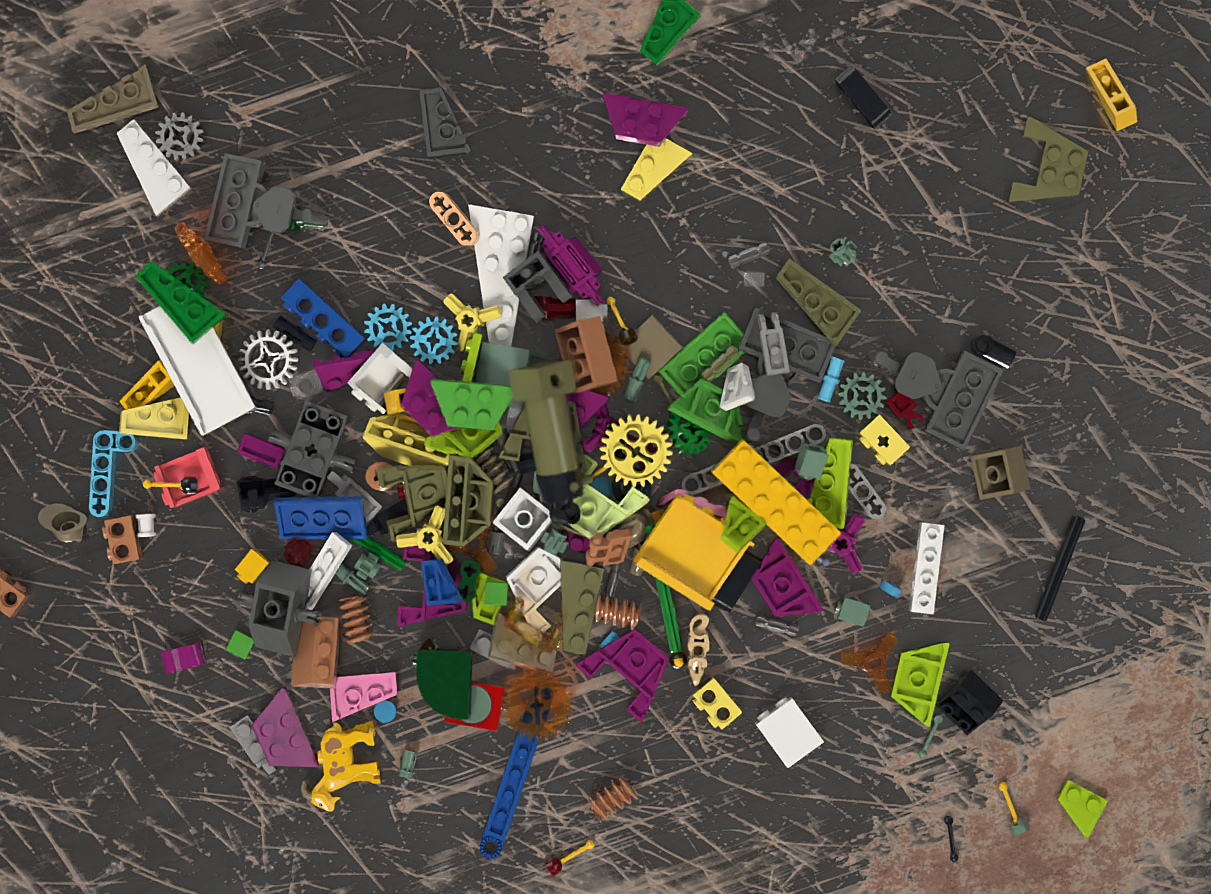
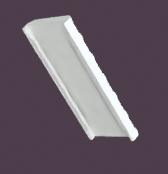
M160 306L144 315L138 316L201 436L256 408L214 327L195 344H191Z

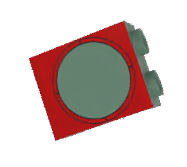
M472 681L470 719H453L445 716L444 722L497 732L506 686H495Z

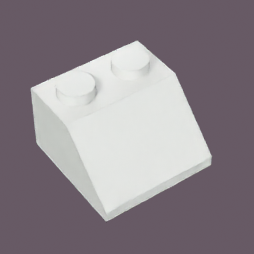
M519 488L492 523L530 552L553 522L550 519L549 510L522 488Z

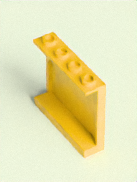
M677 493L633 558V561L643 570L710 611L715 604L712 599L748 546L753 547L755 544L751 540L737 554L720 540L725 518L718 519L713 516L715 512L705 505L702 508L695 504L697 501L690 495L685 494L682 496Z

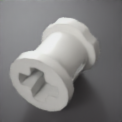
M156 514L136 515L139 529L137 537L156 536L153 519L156 517Z

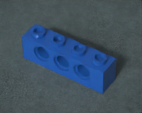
M298 279L281 297L285 301L283 306L292 314L294 311L301 316L299 321L308 329L312 326L317 331L315 336L324 344L328 341L334 346L332 351L337 356H340L341 359L343 356L346 358L351 357L367 340L301 279ZM309 299L312 304L311 309L304 312L301 310L300 304L303 300ZM325 314L328 317V322L325 326L320 327L317 324V318L319 315ZM341 329L344 332V338L342 341L336 342L333 339V333Z

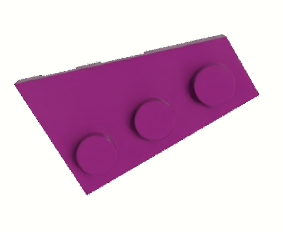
M376 350L354 353L349 358L340 359V356H333L330 361L320 362L319 359L311 361L323 387L328 392L348 384V381Z

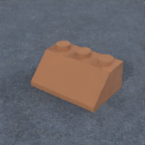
M601 316L579 320L554 330L562 361L571 360L572 368L575 372L576 392H572L571 395L618 381Z
M316 617L321 619L318 626L302 622L296 657H293L291 686L336 689L341 627L339 618Z

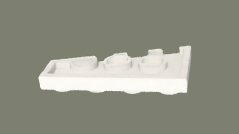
M134 119L117 133L155 215L159 216L188 192L191 187Z

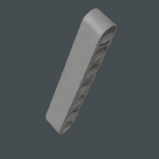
M814 424L756 447L753 450L768 464L798 453L802 442L814 445L823 442L826 432L821 425ZM812 428H818L821 431V437L817 441L812 440L809 436ZM792 436L798 437L801 441L800 447L797 449H792L789 446L788 442ZM771 445H777L780 448L779 456L775 458L769 456L768 448ZM718 463L686 476L682 480V489L687 491L689 495H694L722 484L723 482L719 479L715 483H710L706 480V473L709 470H713ZM690 478L698 482L697 489L692 492L685 488V482Z

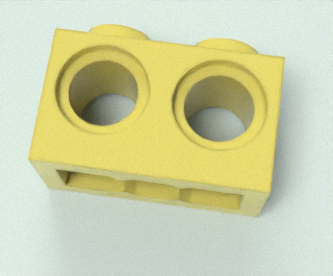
M714 677L693 693L695 697L693 700L694 704L700 711L703 709L707 711L710 715L707 719L714 728L717 726L721 729L725 728L742 713L741 709ZM706 690H711L715 693L713 701L706 702L703 700L702 695ZM721 707L729 710V716L725 719L717 717V710Z

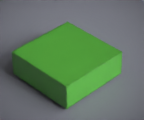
M486 582L484 604L507 605L508 583Z
M235 630L226 651L246 660L254 645L253 638Z

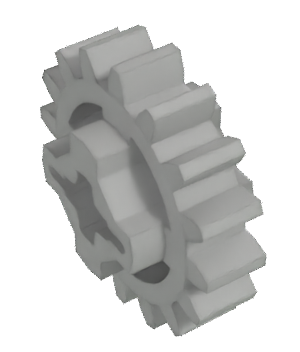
M184 112L181 113L180 117L173 113L172 119L165 116L166 123L158 124L162 130L155 132L160 136L156 143L162 144L159 150L161 152L167 150L166 157L170 158L174 155L175 161H178L180 156H182L184 161H187V155L189 154L195 157L194 150L201 151L198 144L205 141L200 138V135L204 134L203 130L198 129L201 125L200 122L193 123L194 117L192 115L186 119ZM183 122L189 125L179 127L176 123ZM169 129V130H170L169 138L166 139V133H167V130ZM175 130L183 134L182 137L185 144L177 139L178 136ZM194 134V141L191 145L190 139L191 136ZM179 146L182 147L184 151H174L172 150V148Z

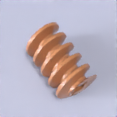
M382 462L372 464L366 472L367 484L375 490L384 491L391 489L394 485L385 488L380 487L376 467L392 465Z
M599 594L594 613L596 622H599L604 617L605 624H608L610 619H612L613 626H616L621 621L622 628H625L630 623L631 630H634L636 625H638L642 603L636 609L634 601L628 607L625 599L619 605L618 598L615 597L612 603H610L609 596L606 595L604 600L601 601Z
M358 595L338 600L345 602V604L339 607L340 610L347 611L341 615V618L349 620L343 624V627L350 628L345 633V636L352 637V639L347 641V644L367 640L374 634L373 631L366 630L372 626V623L364 621L370 617V614L363 613V611L368 609V605L361 604L366 600L365 596Z
M619 777V786L612 782L611 791L604 787L605 795L596 792L597 800L591 797L588 798L589 806L600 823H602L601 815L608 819V811L613 814L617 813L616 806L624 809L623 801L630 805L632 803L631 796L638 800V796L627 780L625 781Z

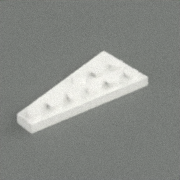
M468 204L471 223L479 232V240L474 246L483 306L485 309L499 305L502 311L501 318L486 322L488 340L492 344L511 347L519 299L507 285L503 276L527 259L534 216Z

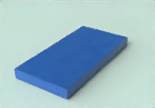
M362 496L275 498L274 500L280 540L328 539L332 532H337L344 539H367L368 537Z

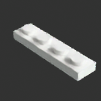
M337 532L331 533L310 568L312 572L305 609L313 610L352 547Z

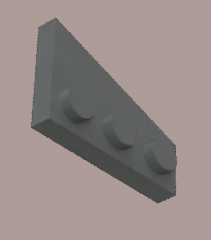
M442 88L419 90L427 157L471 152Z

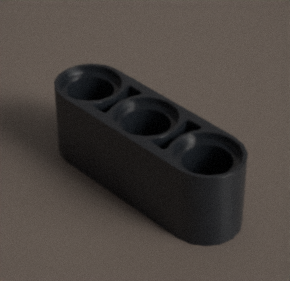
M852 65L834 79L840 90L873 129H876L892 116L888 107Z
M746 550L712 599L715 603L714 606L729 614L763 560Z

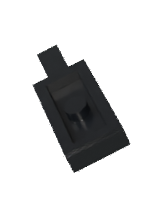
M406 499L376 514L372 518L374 523L367 527L368 537L378 531L381 536L388 534L386 521L408 514Z

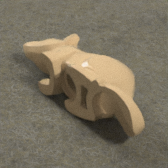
M706 614L695 615L689 624L690 632L687 642L689 650L688 668L695 687L699 685L704 674V668L707 667L706 652L710 648L709 635L705 629L709 623V617ZM701 619V622L693 628L694 622Z

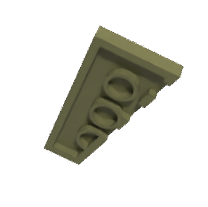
M790 258L776 276L778 282L836 347L862 310Z
M560 559L563 651L585 655L604 568Z

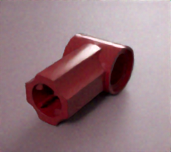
M534 296L546 313V317L543 319L576 318V299L570 298L563 303L559 298L551 296Z

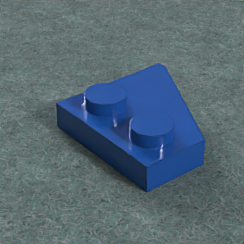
M443 559L421 561L427 606L463 602Z

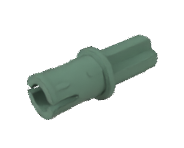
M643 357L638 360L633 374H630L628 377L629 382L622 395L625 399L633 402L636 401L642 384H645L644 378L651 364L650 360Z
M341 563L335 574L343 581V584H348L360 596L366 594L369 590V585L355 574V570L352 571Z

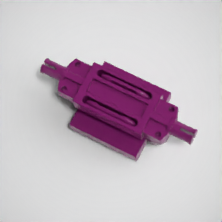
M545 224L542 225L545 232L539 227L537 230L545 239L542 247L547 252L548 259L572 294L577 291L583 299L591 297L597 307L601 305L599 301L603 304L605 300L597 292L600 283L595 278L603 270L576 235L570 240H565L560 232L552 234Z

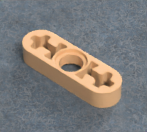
M444 192L433 193L429 200L430 207L459 243L466 246L476 244L479 240L478 230L453 199ZM437 198H444L445 200H443V204L446 206V208H450L451 206L452 208L446 211L444 207L437 206ZM454 212L460 217L456 225H452L449 222V216ZM463 227L465 231L472 232L470 235L472 239L464 240L465 233L462 230H458V232L456 230Z

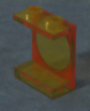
M517 596L505 613L504 627L546 653L551 654L553 649L557 650L563 642V638H561L563 635L562 623L558 621L548 636L521 619L524 614V600Z

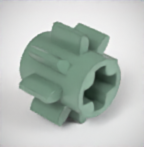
M847 237L836 239L830 246L832 254L829 257L840 266L843 264L848 265L856 258L857 254L854 250L857 246Z
M555 528L551 532L546 530L540 540L544 543L542 548L557 556L558 552L563 553L569 542L565 541L567 535Z
M369 553L368 556L362 554L354 568L359 570L356 575L364 580L367 577L373 579L382 566L377 563L379 557L373 553Z

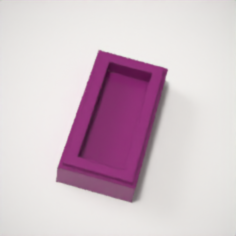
M244 432L236 453L279 469L286 448Z

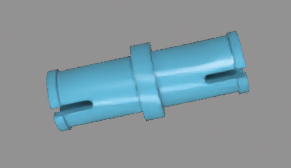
M831 356L827 372L822 378L824 380L817 399L831 402L835 386L840 381L838 378L845 362L844 360Z

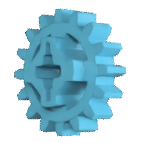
M386 304L382 305V310L375 307L376 313L374 315L368 313L371 320L364 322V324L369 326V329L364 330V333L371 335L367 340L369 342L374 340L373 347L375 348L382 343L393 352L396 345L400 349L403 348L401 342L408 343L409 340L406 338V335L412 334L408 327L413 324L406 321L409 318V314L402 315L403 308L401 307L396 311L395 304H392L390 309L387 308ZM385 313H393L389 318L382 319L379 317ZM400 319L403 323V332L398 329ZM380 322H383L384 324H390L392 322L393 324L391 327L394 329V331L397 332V334L390 331L386 332L385 334V328ZM374 323L377 324L379 328V333L377 337L374 333ZM388 337L397 338L394 342H384Z
M426 317L427 323L424 324L419 321L420 328L413 327L412 330L416 332V335L410 336V339L415 340V343L410 345V347L417 348L414 355L419 356L421 354L422 362L429 359L430 365H433L434 360H437L438 364H442L441 358L444 357L446 360H450L448 353L455 354L452 346L458 345V342L453 341V338L457 337L458 334L451 333L454 326L450 325L447 327L446 319L440 323L439 317H435L433 322H431L429 317ZM432 326L429 333L421 335L426 328ZM440 327L447 332L449 338L442 337ZM436 334V338L440 342L436 343L435 347H432V343L428 342V340ZM420 343L428 347V354L421 349ZM442 346L447 347L443 353L437 355V350Z

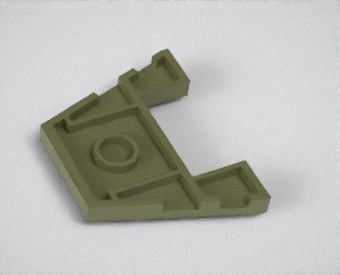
M1028 116L1022 137L1045 142L1036 185L1012 182L1008 202L1078 196L1088 151Z
M568 401L578 465L580 470L585 472L586 465L575 402ZM525 407L499 455L501 459L519 461L523 438L531 440Z
M443 465L376 467L381 488L403 483L408 514L386 521L389 537L392 542L396 541L397 535L402 534L406 530L410 532L415 529L416 524L425 518L429 520L436 505L445 508L447 475Z

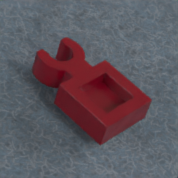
M898 392L886 401L898 419H901L903 416L906 417V424L910 429L915 428L911 424L913 417L918 418L920 422L924 421L922 415L914 413L912 410L917 406L913 399Z

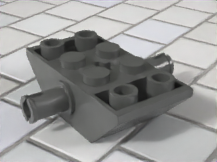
M305 401L292 435L273 428L270 434L279 438L269 436L268 442L286 447L287 450L275 485L307 497H318L333 465L352 473L354 467L346 464V462L355 465L357 459L338 453L348 416ZM314 444L318 452L310 456L307 450L308 447H312Z
M271 560L256 583L254 595L244 592L239 594L238 598L243 599V601L237 600L238 606L251 608L248 627L255 647L296 657L302 622L315 626L320 624L321 619L316 617H322L321 612L305 609L311 569Z

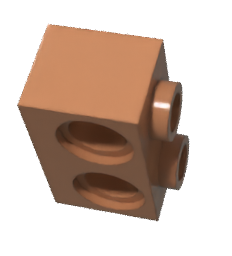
M134 515L105 520L102 531L104 538H108L107 556L109 561L112 560L113 564L143 559ZM117 523H121L124 526V533L120 536L114 531ZM121 545L128 547L129 553L126 557H122L119 554V547Z
M0 569V611L9 618L15 617L30 595L26 593L27 588L19 582L14 584L8 579L9 575ZM10 592L15 593L17 596L15 604H11L8 601V594Z

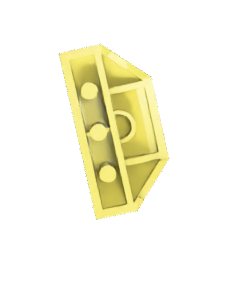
M396 413L383 415L378 418H370L363 439L381 457L408 466L443 465L446 467L449 463L448 454L424 445V440L430 435L412 417Z

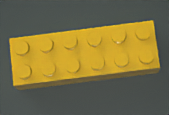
M743 439L711 471L809 565L841 534L836 527Z

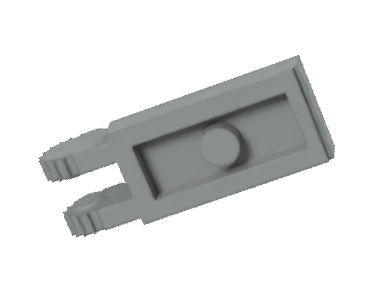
M777 312L771 313L773 329L770 330L766 328L764 315L758 314L759 336L766 376L790 372L783 329L780 328Z

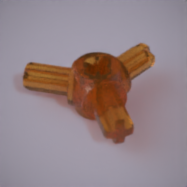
M491 516V525H492V522L494 521V517H493V516ZM490 527L474 538V540L478 539L480 541L478 550L469 547L471 542L464 547L443 544L448 552L463 551L464 555L469 554L472 559L475 557L486 574H490L497 568L487 552L489 547L486 544L488 541L486 535Z
M889 633L876 649L872 648L870 651H864L863 654L844 651L841 655V664L861 667V671H867L868 676H873L880 694L888 693L892 688L885 673V670H887L886 663L889 660L886 657L899 640ZM871 657L873 659H875L876 657L879 658V660H877V662H879V665L877 667L874 665L871 668L869 667V664H871L869 662V659Z

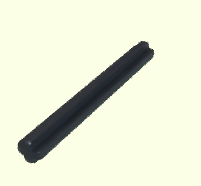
M1074 516L1035 615L1039 620L1047 621L1085 524L1084 518Z

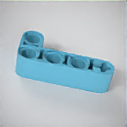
M106 430L95 434L93 439L89 511L92 515L105 517L112 512L116 452H132L136 450L139 445L137 435L119 434V431ZM104 434H107L110 438V443L106 447L100 442ZM125 436H130L132 439V445L129 448L123 446L122 441ZM103 456L109 461L105 469H102L99 465V460ZM100 479H104L107 482V488L104 491L98 488L97 484ZM97 494H98V495H106V494H107V498H102V502H101V497H97ZM102 503V505H105V510L100 511V509H97V504Z

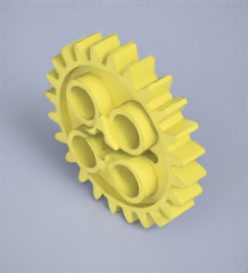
M640 414L637 415L636 420H633L632 416L628 415L626 422L623 418H619L620 425L618 426L613 422L611 425L614 430L607 429L605 431L609 438L603 437L601 440L607 444L600 447L601 451L606 452L600 458L608 461L603 467H611L609 476L616 473V481L623 478L625 486L628 481H632V485L635 487L637 481H640L642 487H644L645 480L647 479L653 484V476L660 479L661 474L659 471H667L664 463H671V460L666 457L673 454V451L667 449V447L672 445V442L665 441L669 437V433H661L664 426L655 427L657 420L649 423V416H646L644 421L641 420ZM636 430L639 433V438L637 440H630L627 432ZM619 440H625V442L633 448H636L637 446L641 447L640 452L643 455L652 458L653 462H649L640 453L633 455V449L625 444H622ZM647 443H656L658 450L654 453L648 452L646 449ZM617 449H624L627 452V456L624 459L617 458L615 455ZM636 461H642L645 463L646 468L643 471H637L633 464Z

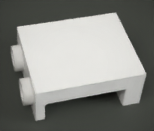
M382 343L348 381V384L353 388L351 393L360 401L364 398L367 400L365 405L373 412L378 409L384 414L386 410L382 407V404L385 402L383 393L395 390L407 376L410 378L413 368Z
M784 697L775 704L776 708L770 713L768 710L761 713L757 717L759 721L755 724L786 767L789 768L824 741L792 697L789 699Z

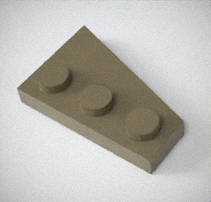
M497 613L488 657L544 673H552L556 650L550 647V654L533 645L532 643L544 647L545 643L517 624H514L513 627L524 638L504 627L505 616Z

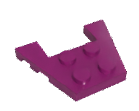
M418 546L404 547V560H437L432 551L427 552L425 548L419 549ZM453 560L446 567L456 587H458L462 581L460 568L463 563ZM469 566V567H465V570L468 571V575H469L470 566ZM467 585L464 589H461L465 598H467L468 593ZM424 590L422 608L399 606L397 626L466 611L467 602L427 606Z
M634 629L576 664V667L591 679L601 666L608 662L641 691L626 710L642 722L669 657L638 630Z

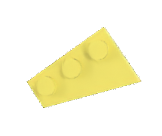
M667 138L660 147L646 145L621 190L641 201L693 153Z
M181 397L121 411L119 434L186 440L189 411Z

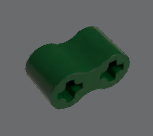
M474 559L465 561L460 568L462 581L457 589L463 602L473 600L477 594L476 579L481 573V565ZM470 563L474 564L473 567L477 569V572L472 573L471 576L465 570V567H469ZM466 585L469 586L470 591H473L467 598L461 592V589H464Z

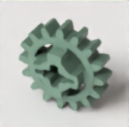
M862 372L861 377L853 373V380L846 377L847 385L840 384L843 392L838 393L837 396L843 397V400L839 402V405L844 404L846 406L843 412L850 411V418L857 414L858 420H862L863 415H866L867 419H871L870 413L879 414L877 407L884 408L880 401L886 399V396L881 395V392L886 389L885 387L879 388L878 385L881 380L873 381V374L867 378L865 372ZM865 381L870 384L867 387H860L856 382ZM850 388L852 399L848 402L847 393ZM858 391H865L867 393V395L865 396L867 402H865L864 400H857V397L859 396L857 393ZM874 391H876V394H877V398H876L875 404H874V402L871 400V399H872V393H873ZM858 405H864L868 410L858 411L854 408Z

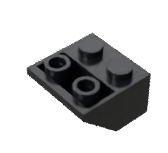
M971 669L935 705L966 735H969L991 718L1004 700Z

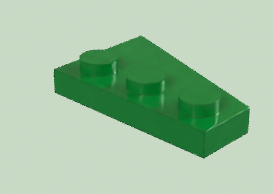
M662 0L652 26H650L640 49V52L657 67L701 17V14L684 0Z

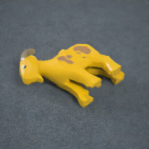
M374 721L356 725L346 731H343L340 724L335 722L332 728L324 732L321 750L318 751L319 764H323L324 776L312 791L308 789L307 780L301 783V793L304 798L315 806L332 812L335 810L336 801L341 799L338 796H331L332 791L356 781H370L373 784H381L380 770H378L377 762L355 764L352 746L357 742H365L370 746H375Z

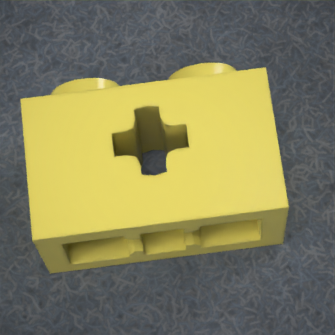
M880 414L859 432L861 443L867 449L872 447L876 451L874 456L882 465L885 463L892 465L910 448ZM879 436L881 438L887 437L886 447L878 446Z

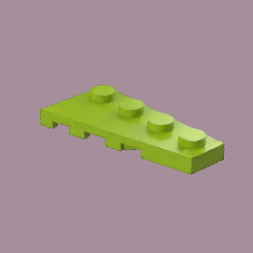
M829 438L826 447L828 456L821 478L815 479L808 502L834 527L844 529L846 525L853 440Z

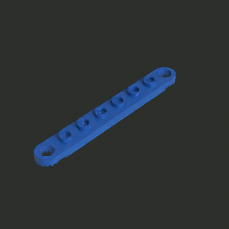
M539 688L534 690L526 707L480 843V852L485 858H496L502 851L552 703V696L546 689ZM539 693L545 694L547 697V703L544 706H538L534 701L535 696ZM489 841L495 842L497 844V851L494 853L486 852L485 844Z

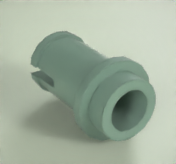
M404 750L400 769H397L399 771L398 776L411 779L412 775L415 774L413 769L418 753Z

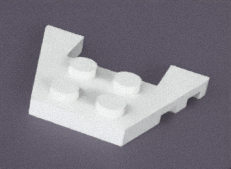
M537 546L506 576V579L530 629L541 636L551 625L536 608L561 586L560 559L562 558L552 555ZM532 632L533 636L539 638V636Z

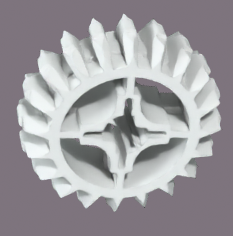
M266 330V337L263 336L262 331H258V339L250 335L252 343L243 342L248 349L247 351L244 349L239 350L240 353L245 354V358H238L239 362H245V365L240 366L239 369L241 371L248 370L243 377L247 379L252 376L249 382L251 385L255 384L258 380L257 388L261 389L264 383H266V389L270 390L271 383H273L274 387L278 389L280 388L279 380L286 385L288 382L284 377L288 376L291 379L294 377L289 370L297 371L298 367L292 365V362L299 361V358H292V354H296L298 351L297 349H289L293 346V341L284 343L287 340L286 335L278 339L279 331H275L273 337H271V330ZM266 342H276L284 351L272 353ZM260 345V357L251 362L254 349ZM267 354L271 357H276L274 361H271L272 364L270 366L267 363H262ZM286 358L284 369L277 375L276 364L278 361ZM264 366L271 378L259 376L253 368Z

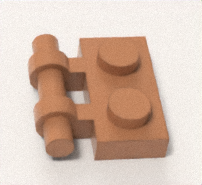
M613 530L608 532L607 538H603L601 533L596 532L589 542L590 548L585 556L586 564L593 566L595 562L600 561L603 566L623 563L632 537L630 530Z

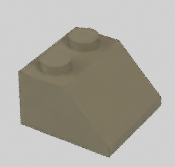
M1021 446L970 456L980 500L1015 494L1031 489Z

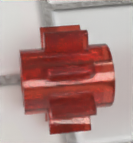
M293 538L284 546L286 550L284 557L291 565L298 563L301 567L312 557L309 554L311 547L305 540L297 541L296 538Z

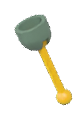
M1001 782L999 789L1003 791L1013 816L1010 824L1012 835L1015 836L1030 830L1027 822L1017 817L1007 791L1008 785L1005 782Z

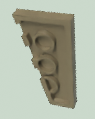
M147 65L141 66L140 70L131 75H126L113 86L109 85L96 96H91L67 110L73 133H79L159 108Z

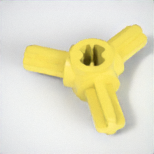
M452 293L443 301L456 315L455 319L458 321V329L461 330L457 350L461 352H466L468 338L472 339L473 333H478L479 327H483L485 322L502 317L499 305L481 310L479 307L472 308L470 305L465 306ZM473 317L474 321L468 323L467 318Z
M436 505L428 524L424 523L423 528L417 529V532L397 535V546L399 548L418 546L419 549L425 548L427 552L432 551L437 559H443L446 566L450 564L454 559L442 544L443 538L441 534L443 530L440 529L445 518V508ZM427 531L428 534H434V536L432 537V540L434 541L433 543H431V541H425V538L427 537L425 533Z

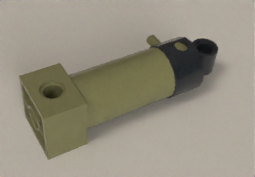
M571 360L541 362L508 370L513 400L524 401L540 502H553L549 516L554 524H576L580 520L581 510L573 502V499L585 495L583 485L592 483L593 477L591 475L581 476L566 395L576 392L575 372L572 368Z

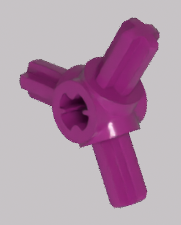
M607 402L596 413L597 421H595L592 435L582 442V449L588 453H591L600 445H606L601 440L603 437L609 438L605 431L607 429L614 430L611 425L613 422L618 426L620 425L616 419L610 417ZM627 433L630 440H637L636 437ZM619 440L622 444L631 447L629 444L625 442V440Z
M858 513L853 514L846 527L839 530L841 534L827 548L831 549V552L837 553L839 557L843 556L852 574L863 570V565L855 552L857 549L855 542L858 539L856 535L865 522V518ZM846 539L847 542L845 544H848V546L841 547L839 545L841 542L838 540Z

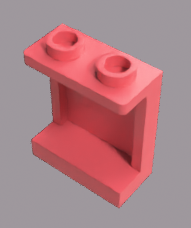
M207 447L200 448L195 452L162 465L155 466L156 472H153L156 482L180 483L182 479L188 476L197 478L196 494L183 493L180 487H162L164 491L161 493L163 501L170 508H175L223 489Z

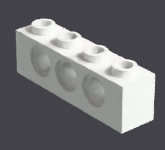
M919 522L909 611L934 614L944 525Z

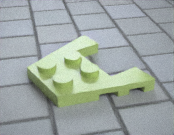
M584 454L586 470L585 472L581 471V476L591 475L598 465L596 461ZM586 484L583 485L585 495L573 499V502L580 507V520L576 524L568 525L588 539H591L596 532L604 535L647 504L650 499L632 487L620 504L617 505Z

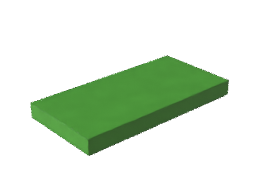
M724 312L658 372L681 396L701 378L706 380L702 376V372L710 368V365L721 354H725L730 346L733 345L738 350L744 333ZM738 350L739 355L734 360L731 359V363H729L719 374L716 373V377L713 378L709 383H712L716 378H718L745 352Z

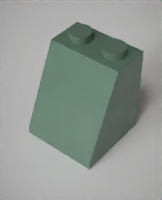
M483 342L478 354L479 363L474 379L476 383L511 385L508 370L548 362L549 355Z

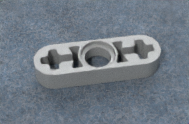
M851 463L850 469L855 470L853 476L856 480L861 477L862 481L857 482L853 488L849 485V491L868 517L872 519L882 518L886 513L884 502L860 469ZM860 485H866L869 489V494L865 498H860L856 493V489ZM872 495L875 496V499H873L872 502L875 505H881V508L879 509V515H877L876 513H870L872 507L869 503H867L866 506L863 504V502L869 500L872 497Z

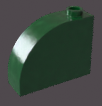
M417 650V654L413 655V668H416L417 685L425 702L443 716L469 720L471 715L473 652Z

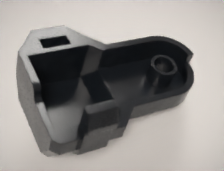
M252 475L241 477L237 481V492L241 510L248 513L264 509L269 500L291 497L295 492L275 485L277 478L264 480Z

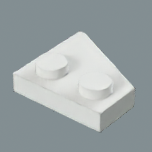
M743 363L727 369L720 408L725 411L755 399L749 367Z

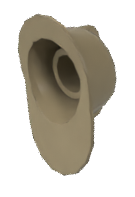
M55 503L44 507L38 515L39 523L44 528L52 531L61 542H71L74 540L80 542L82 540L84 526L87 522L86 515L65 504Z
M641 507L608 532L629 529L632 535L629 549L647 538L645 526L654 524V519L648 509Z

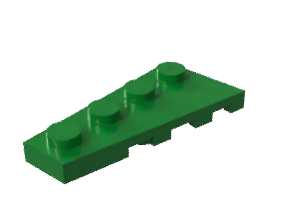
M153 261L135 275L191 344H195L227 316L222 310Z

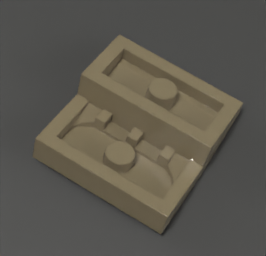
M654 315L648 318L635 331L638 336V340L629 346H622L621 344L618 347L635 366L641 357L651 361L645 375L648 379L656 374L683 348L678 340Z

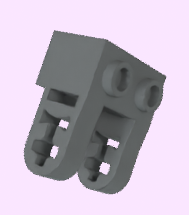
M540 251L534 253L503 276V279L514 295L518 297L536 323L546 317V313L531 290L546 280L563 303L573 297L572 292L546 254Z

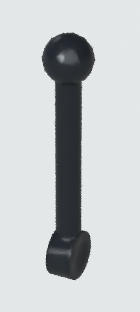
M946 816L944 822L948 828L951 848L950 860L957 862L959 857L956 854L954 845L953 818Z

